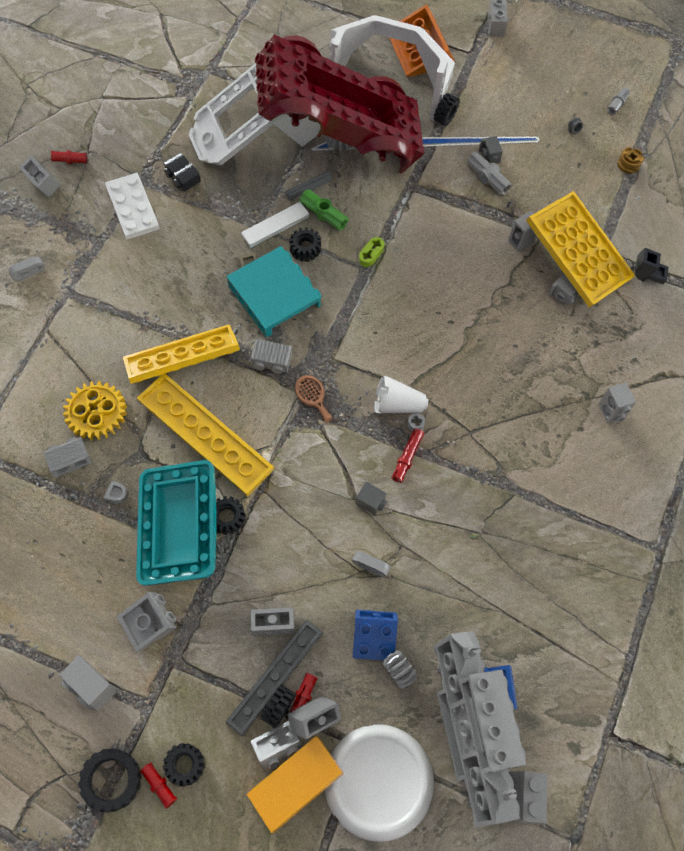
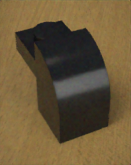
M644 248L637 255L635 276L642 282L650 279L664 284L667 282L669 267L660 264L661 253Z

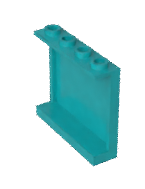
M282 246L226 276L228 287L266 338L272 335V328L310 306L316 304L318 308L321 307L322 296L318 289L313 288L310 279L302 274L300 266L292 261L290 253L285 251Z

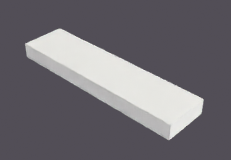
M298 202L241 232V236L248 246L252 248L309 218V213L301 202Z

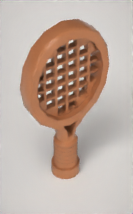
M310 375L298 378L295 383L297 398L307 406L318 408L325 423L330 422L333 417L323 406L325 389L322 383Z

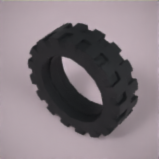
M115 748L103 749L98 753H94L89 760H86L83 770L79 773L80 781H78V788H80L82 799L85 800L89 807L101 812H116L127 807L137 796L136 793L141 785V773L138 763L128 753ZM111 760L118 761L124 765L128 772L127 787L123 794L116 799L103 800L93 791V774L102 763Z

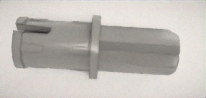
M627 87L621 89L619 94L614 96L613 102L607 108V112L610 115H615L619 108L624 106L625 100L630 95Z

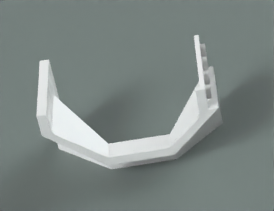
M373 15L331 29L329 59L345 67L350 55L373 34L415 44L434 88L429 120L434 121L435 109L438 107L440 99L447 92L453 76L455 62L423 28Z

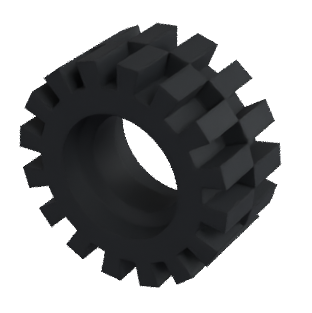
M450 93L444 94L437 105L438 107L435 109L433 120L445 127L448 126L452 118L455 117V113H457L460 99Z
M305 227V230L299 228V232L295 230L294 234H291L289 240L292 256L295 255V259L300 257V261L306 259V262H308L309 258L314 260L315 256H319L321 252V237L317 231L314 232L312 228L309 231L308 227ZM308 241L312 243V246L303 248L299 246V243Z
M223 496L222 500L217 498V533L221 534L223 532L224 535H227L230 532L232 535L235 530L238 532L240 526L243 527L245 521L242 503L240 504L238 499L234 500L231 496L229 499H227V496ZM224 509H230L235 513L233 520L230 522H223L219 518L220 512Z
M281 684L270 698L260 719L276 728L292 705L296 693Z
M180 743L178 746H173V749L168 750L166 753L167 756L163 760V770L171 783L185 787L193 785L194 782L199 780V777L203 775L205 764L204 756L198 748L188 743ZM181 756H189L193 763L191 770L186 774H180L176 770V761Z

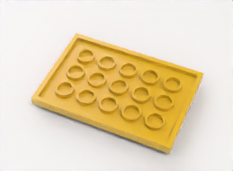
M574 191L526 219V222L589 308L635 277L634 272Z

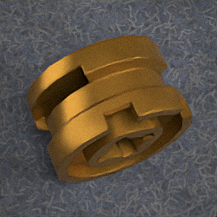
M625 148L617 161L618 168L624 173H636L644 161L643 153L637 148Z

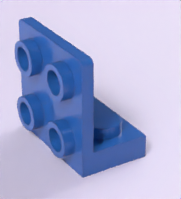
M356 609L353 658L385 660L388 655L395 652L398 625L397 612Z

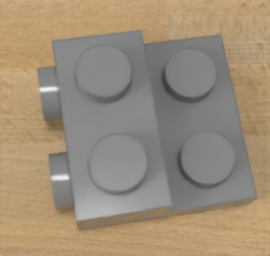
M148 592L117 616L136 652H141L154 641L161 640L177 628L174 624L176 622L174 614L170 611L167 612L164 606L166 600L159 593Z

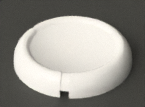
M379 724L364 726L346 735L331 753L344 774L324 790L333 816H336L340 821L339 824L348 832L367 841H392L410 833L421 823L427 814L431 799L433 798L434 776L426 752L411 735L393 726Z

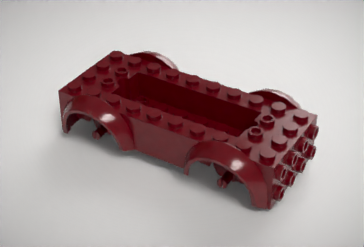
M274 34L265 43L262 51L257 53L255 57L257 105L259 115L266 120L272 121L280 115L287 114L292 119V126L297 127L299 126V120L308 117V120L320 124L321 129L316 135L317 137L323 134L355 147L362 155L376 151V153H379V161L381 162L386 161V154L393 152V155L399 157L400 168L398 173L401 174L424 154L417 100L407 96L401 85L394 79L384 75L368 78L359 72L323 57L314 43L298 35H288L281 38Z

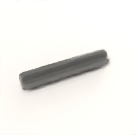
M328 171L287 190L286 196L289 200H292L302 195L306 189L313 190L330 182L332 176Z

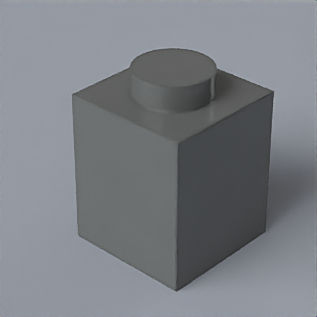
M366 481L356 496L355 504L376 515L378 511L382 512L385 508L387 493Z

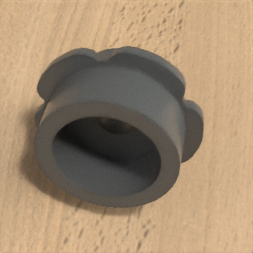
M579 117L571 119L568 123V131L574 134L579 133L583 128L582 120Z

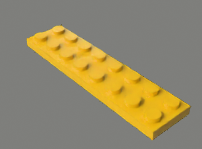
M162 374L137 397V400L202 458L210 461L218 472L247 497L274 471L273 465L168 375Z

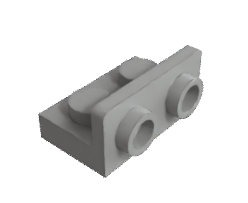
M289 721L251 740L264 772L277 769L302 748L298 736L291 731Z

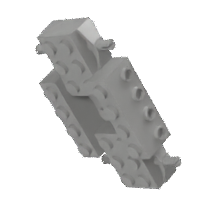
M474 631L450 634L434 645V651L439 662L437 667L439 671L437 672L442 676V686L444 688L438 691L437 695L457 782H465L470 798L467 803H471L468 807L472 808L473 823L475 828L520 819V806L515 799L517 794H514L516 790L513 789L514 782L511 775H509L508 769L526 765V753L521 746L519 738L520 729L515 722L513 702L509 698L507 691V679L503 675L502 670L484 672L485 665L480 657L481 649H479L481 647Z

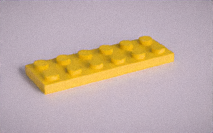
M228 324L124 356L123 360L129 381L132 384L171 371H177L190 365H196L206 360H212L222 355L231 354L240 350L231 326Z

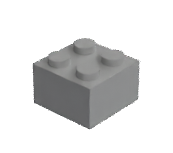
M80 655L59 674L63 679L61 684L74 695L78 694L76 699L89 710L94 708L99 711L117 692Z

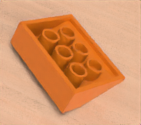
M427 4L399 21L423 28L446 54L455 61ZM390 38L407 78L427 73L415 44Z

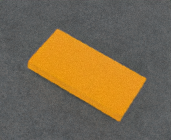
M315 736L246 795L270 832L275 833L340 778L344 772L320 738Z

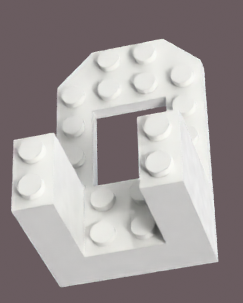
M255 63L195 113L194 128L190 129L189 137L200 161L223 165L273 124L302 147L316 137L321 127L319 123L308 120V117L299 120V126L294 127V125L292 126L291 117L287 114L280 115L269 121L257 113L226 138L218 117L253 88L256 91Z

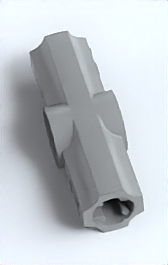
M476 151L467 159V164L478 173V177L483 184L491 185L500 195H505L509 191L512 183L501 174L500 168L496 163H489Z

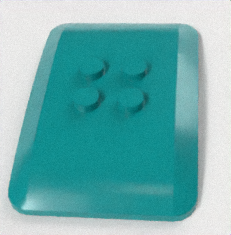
M201 460L144 470L139 477L137 581L143 586H151L210 577L215 571L216 484L214 465L208 460Z

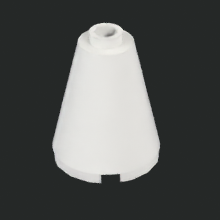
M388 376L381 377L376 390V395H378L377 401L374 402V411L376 413H422L423 410L427 409L428 399L425 394Z

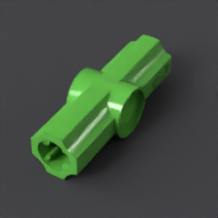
M306 189L302 193L300 202L316 213L320 221L328 222L337 230H343L346 227L349 218L334 208L329 199L319 197L310 189Z

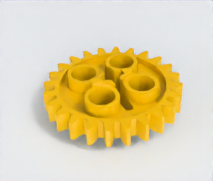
M91 381L88 387L85 383H83V389L76 387V394L70 392L72 399H66L69 405L63 406L66 411L63 413V416L66 418L64 420L65 423L69 425L68 428L76 436L80 434L81 438L85 439L88 435L90 441H92L94 436L98 440H100L101 435L108 438V432L115 434L113 429H120L119 422H125L122 416L127 415L126 410H124L127 408V405L124 403V396H121L120 390L116 391L114 385L110 387L108 382H106L102 386L101 381L94 385ZM112 406L110 410H105L107 407ZM85 411L83 414L78 415L79 412ZM95 421H100L97 425H93Z

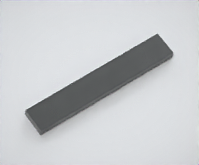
M306 619L226 720V723L243 737L264 710L274 692L281 684L285 683L323 632Z

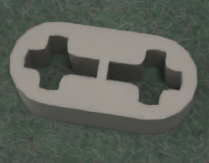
M36 256L12 265L9 268V273L14 281H21L42 272L45 266L42 259Z
M356 551L352 559L355 565L381 577H387L391 569L389 564L360 551Z

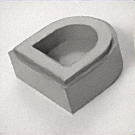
M111 481L104 500L114 504L123 503L128 497V491L123 484Z

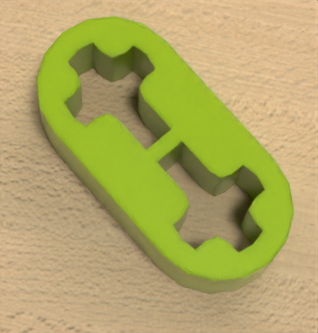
M373 237L365 245L359 254V263L362 266H372L383 253V239Z

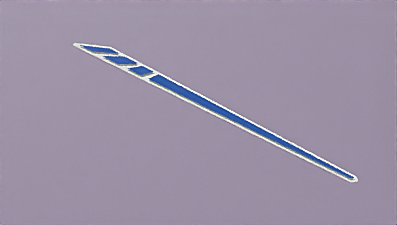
M422 137L423 146L480 144L482 138H488ZM498 137L500 144L538 142L540 138ZM327 141L312 148L313 151L333 150L328 147Z

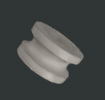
M419 413L410 415L407 424L408 428L411 431L416 428V431L417 429L423 430L425 425L424 416ZM417 420V422H419V426H416L415 423H413V421Z

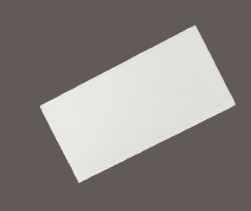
M138 173L105 182L126 240L160 229Z

